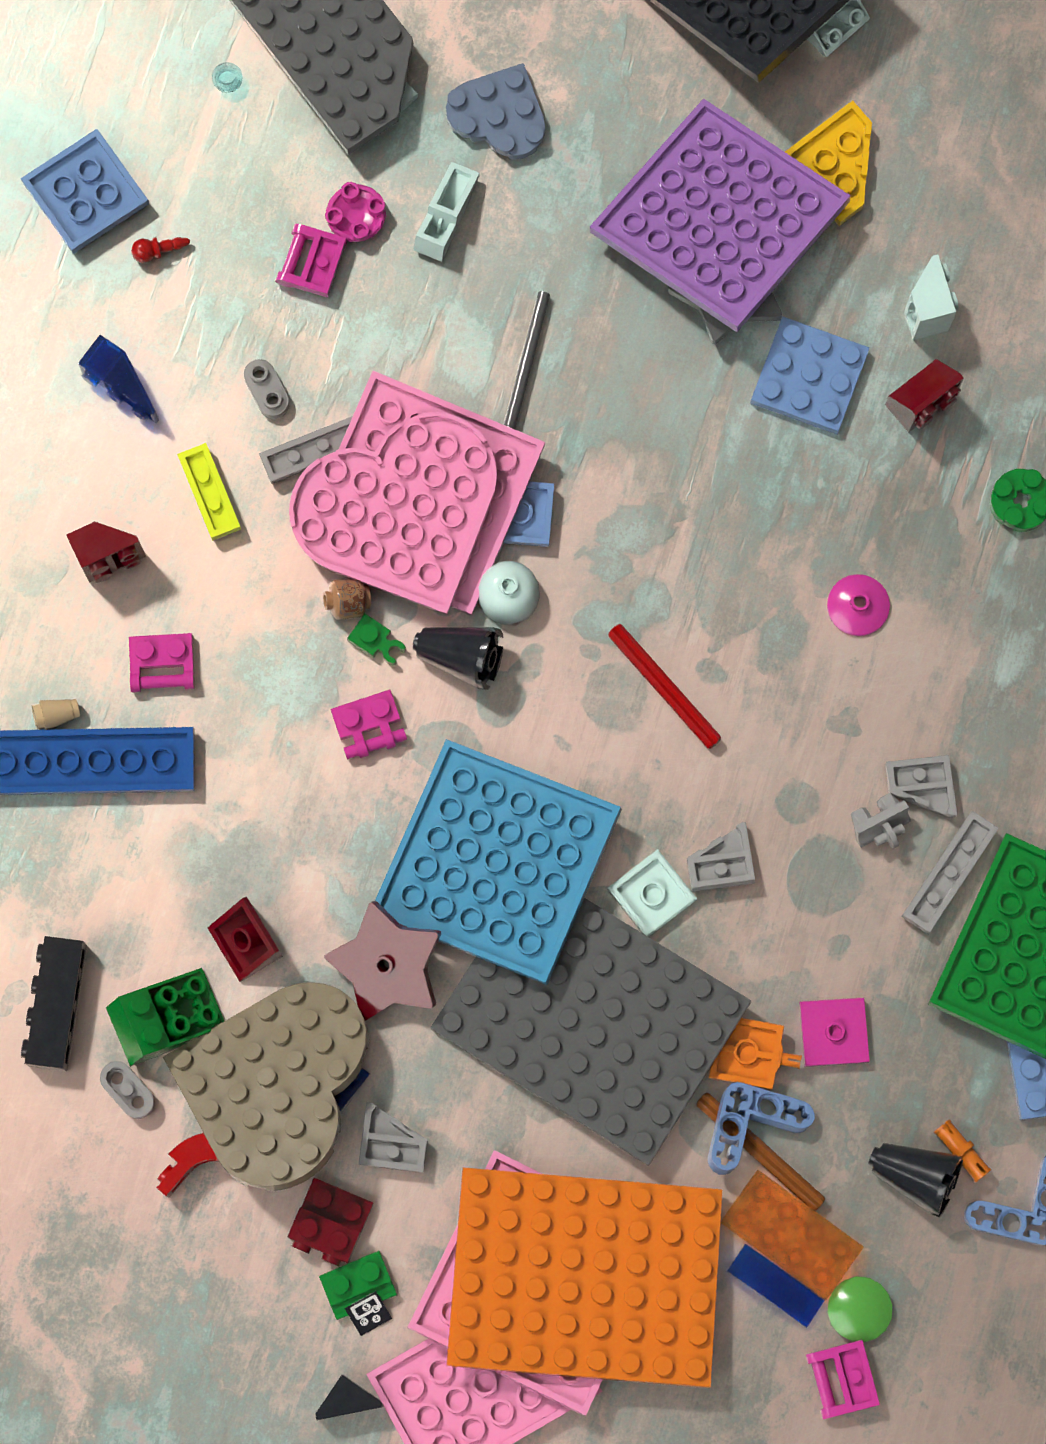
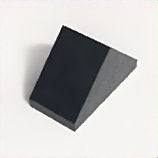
M342 1374L315 1413L316 1420L382 1408L383 1406L380 1399Z

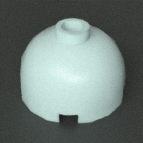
M514 561L498 562L491 566L483 574L478 587V600L484 614L492 621L504 625H512L513 623L528 619L536 610L540 598L539 583L533 572L525 565Z

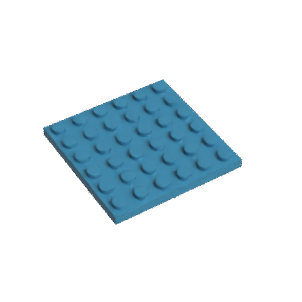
M446 739L375 900L399 924L408 928L441 931L439 942L547 985L622 809L620 806Z

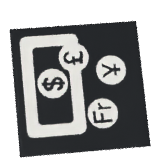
M376 1291L344 1308L360 1336L392 1319Z

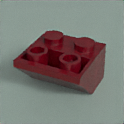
M935 359L891 393L885 405L908 433L915 427L921 430L933 420L932 415L937 410L945 411L957 401L956 396L961 392L960 386L964 377L958 371Z
M95 521L66 534L89 583L92 581L96 583L103 582L113 576L112 572L123 567L124 569H131L142 562L141 559L146 557L136 535Z

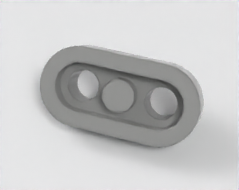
M256 359L248 363L244 369V379L260 412L270 419H278L284 416L289 409V399L273 366L268 361ZM262 370L265 374L262 378H256L253 376L255 371ZM272 396L279 399L274 405L267 402Z
M114 1061L104 1066L100 1074L101 1085L122 1110L130 1117L136 1119L148 1116L153 1111L155 1099L151 1091L138 1076L123 1062ZM115 1073H122L123 1081L120 1084L112 1082V1077ZM136 1097H143V1107L137 1109L133 1106V1101Z

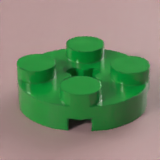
M1014 469L1004 473L994 484L989 499L990 509L994 518L1000 524L1013 528L1017 532L1031 531L1042 525L1046 519V479L1042 477L1040 472L1034 469ZM1017 493H1022L1024 496L1027 495L1029 497V500L1026 502L1027 507L1022 508L1020 503H1014L1013 500L1017 498Z

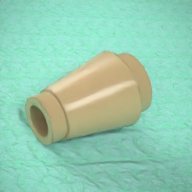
M76 699L39 700V704L31 705L37 730L43 728L49 730L80 717Z

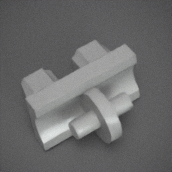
M888 793L877 801V806L881 812L873 817L866 807L851 813L856 841L860 847L873 841L877 846L888 842L893 849L899 846L897 836L905 833L904 825L911 822L908 814L909 806L905 800L899 802L893 794Z

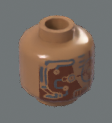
M352 578L332 580L328 591L323 592L325 610H330L333 617L337 620L363 617L366 609L371 607L369 586Z

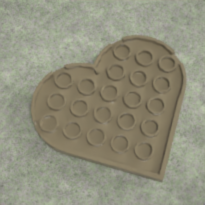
M306 982L290 985L272 993L211 1029V1032L193 1039L163 1056V1059L217 1159L227 1173L247 1187L250 1185L265 1188L266 1191L288 1189L307 1181L326 1165L334 1153L333 1147L338 1133L341 1132V1115L334 1096L348 1087L359 1074L362 1068L361 1063L369 1046V1034L360 1009L347 994L330 985Z

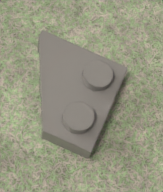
M949 755L885 763L888 792L893 794L894 797L948 817L957 816Z
M366 1102L359 1165L423 1173L427 1139L378 1108L372 1102Z

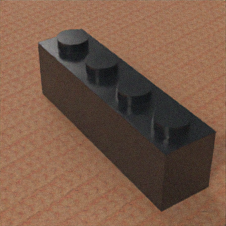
M45 936L44 943L38 944L36 962L40 963L39 975L33 976L31 984V994L35 995L34 1006L28 1008L26 1016V1026H30L29 1038L23 1039L21 1047V1058H25L24 1064L29 1067L67 1072L87 947L84 941Z

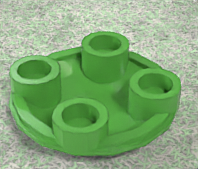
M856 1276L846 1279L834 1288L828 1300L830 1325L839 1335L850 1341L863 1340V1342L876 1339L886 1331L892 1319L893 1306L888 1292L880 1283L867 1277Z

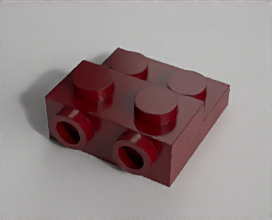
M313 1178L287 1238L294 1240L291 1245L292 1247L308 1254L311 1248L323 1253L322 1260L338 1267L341 1261L349 1263L374 1203L317 1178Z

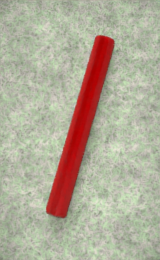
M622 624L614 626L609 631V638L702 743L709 749L714 747L721 740L720 734Z

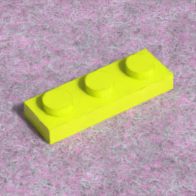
M204 443L178 453V458L212 541L241 530L207 444Z

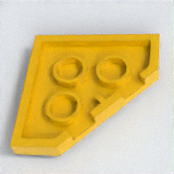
M853 100L785 151V153L850 195V202L834 220L838 226H841L863 209L865 200L872 122Z

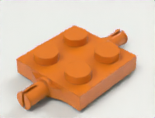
M741 1018L711 1066L709 1079L730 1083L740 1082L773 1091L775 1075L780 1066L800 1069L802 1055L783 1052V1025Z

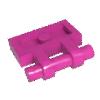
M390 689L330 709L340 740L351 737L354 739L355 744L343 748L347 760L357 756L360 758L369 756V752L384 747L388 750L396 747V743L407 740L404 728L391 732L389 725L401 720ZM380 728L382 735L364 741L363 733Z

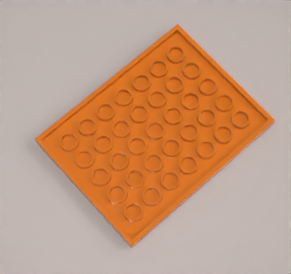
M463 1167L446 1367L710 1388L722 1189Z

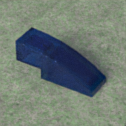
M747 1244L742 1246L726 1270L729 1275L806 1328L825 1301Z

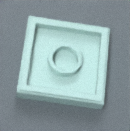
M658 849L607 888L641 933L648 937L652 936L697 901V898Z

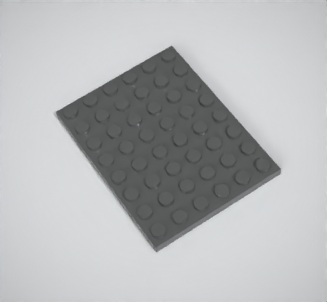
M584 898L547 985L475 957L430 1028L649 1166L750 1006L751 1000Z

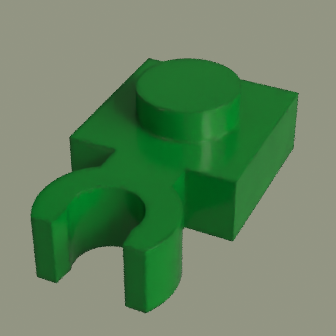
M367 614L363 615L347 638L349 643L372 658L375 657L378 651L381 652L386 663L395 666L397 661L389 655L390 650L397 648L403 653L406 651V647L401 641H390L387 639L391 634V630Z

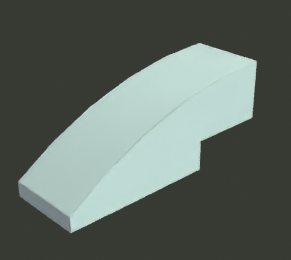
M454 162L450 163L428 206L427 215L416 234L414 251L442 262L467 208L479 178V172Z

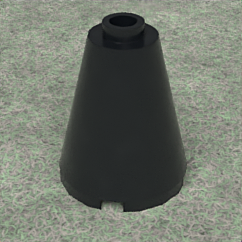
M494 627L423 628L421 633L417 632L414 637L413 650L416 651L417 658L478 689L488 690L490 686L486 683L488 680H495L501 664L503 646L498 645V637L503 638V633L501 629Z
M883 1143L880 1148L875 1147L873 1149L868 1164L873 1166L872 1173L931 1215L940 1218L950 1201L948 1197L951 1190L956 1187L963 1160L962 1157L956 1154Z

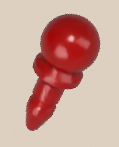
M153 237L151 241L144 238L138 239L131 247V254L137 262L148 263L154 257L157 259L161 258V252H170L174 249L179 250L190 243V239L176 237L172 240L166 239L160 242L157 241L156 237Z

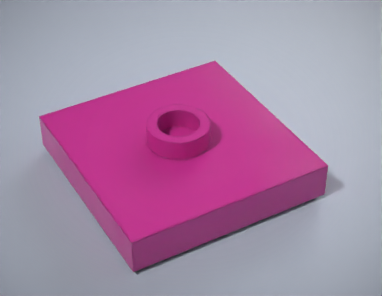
M864 998L803 1001L799 1003L804 1067L870 1062Z

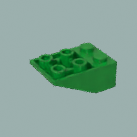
M202 968L118 996L106 1007L130 1066L177 1049L189 1041L211 1032L212 1028L224 1022V1018Z

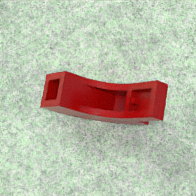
M204 1133L184 1140L168 1153L177 1164L174 1167L168 1165L157 1178L161 1183L156 1188L166 1197L170 1198L195 1168L204 1163L219 1162Z

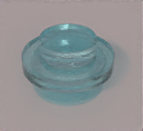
M221 63L213 70V84L221 92H233L242 84V72L233 63Z

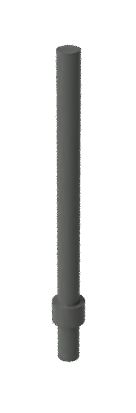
M539 291L504 421V425L512 429L516 428L550 297L549 293Z

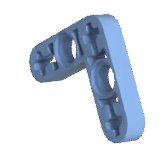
M732 1083L726 1088L721 1097L708 1154L709 1167L719 1175L729 1174L737 1167L749 1119L793 1133H801L809 1128L815 1119L813 1108L802 1100L745 1083ZM738 1092L740 1093V1099L744 1101L738 1105L736 1113L730 1112L735 1103V1099L730 1096ZM763 1100L773 1102L776 1107V1113L771 1116L764 1114L760 1109V1102ZM784 1106H786L787 1108L784 1112L788 1114H786L783 1117V1119H781L780 1116L784 1110ZM797 1110L801 1111V1117L805 1118L800 1124L796 1122L795 1116L790 1115L794 1114ZM727 1120L735 1122L739 1128L738 1135H727L722 1128L723 1122ZM725 1144L731 1145L726 1155V1158L731 1161L726 1165H722L721 1159L716 1156L723 1152Z
M1046 1156L1040 1164L1031 1212L986 1201H975L970 1203L965 1209L964 1220L966 1224L976 1231L1045 1246L1046 1236L1042 1240L1039 1239L1040 1233L1029 1230L1028 1237L1023 1236V1233L1027 1227L1026 1217L1032 1219L1029 1225L1040 1226L1043 1221L1046 1222V1207L1041 1202V1194L1046 1190V1184L1043 1183L1044 1178L1046 1179ZM980 1206L983 1207L984 1214L994 1216V1209L999 1210L1000 1213L996 1218V1229L991 1228L993 1221L983 1220L980 1225L976 1224V1218L971 1216V1212L977 1211ZM1007 1214H1014L1020 1220V1227L1014 1233L1006 1231L1002 1225V1220Z

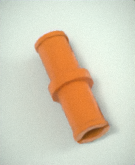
M950 1119L934 1131L935 1135L941 1139L952 1154L962 1157V1166L974 1179L975 1183L992 1170L972 1148L974 1147L972 1141L967 1142Z

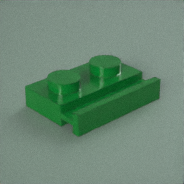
M380 1251L319 1276L336 1320L349 1316L344 1308L375 1291L382 1301L397 1295Z

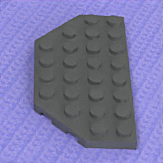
M229 0L348 155L399 122L400 106L405 91L408 65L414 42L412 36L383 0Z

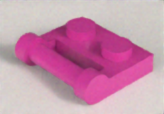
M294 224L291 233L293 239L283 269L278 272L275 282L284 287H294L328 298L347 239L346 237L306 225ZM305 240H312L313 242L301 277L294 275Z
M192 633L129 637L131 693L141 692V689L184 687L185 690L195 689ZM184 667L183 674L141 677V669Z
M863 1340L806 1354L807 1363L812 1365L823 1409H820L822 1419L880 1405ZM831 1358L834 1359L845 1403L840 1405L835 1404L824 1360Z

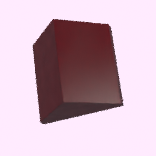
M247 896L239 900L207 927L239 982L283 957Z

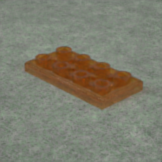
M759 1170L754 1173L720 1221V1224L825 1301L864 1248V1246Z

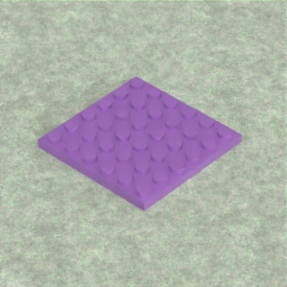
M703 98L591 224L590 233L732 330L738 332L850 202V195Z

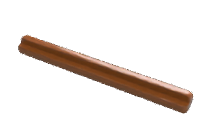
M706 1092L700 1097L696 1105L716 1123L720 1102L710 1093ZM728 1120L723 1122L722 1128L729 1136L738 1135L739 1128L735 1122ZM747 1128L743 1148L811 1210H817L824 1203L825 1197Z

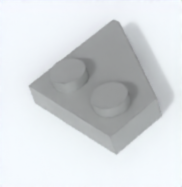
M746 822L738 824L736 829L722 838L721 836L718 837L707 848L698 850L687 858L691 892L755 884Z

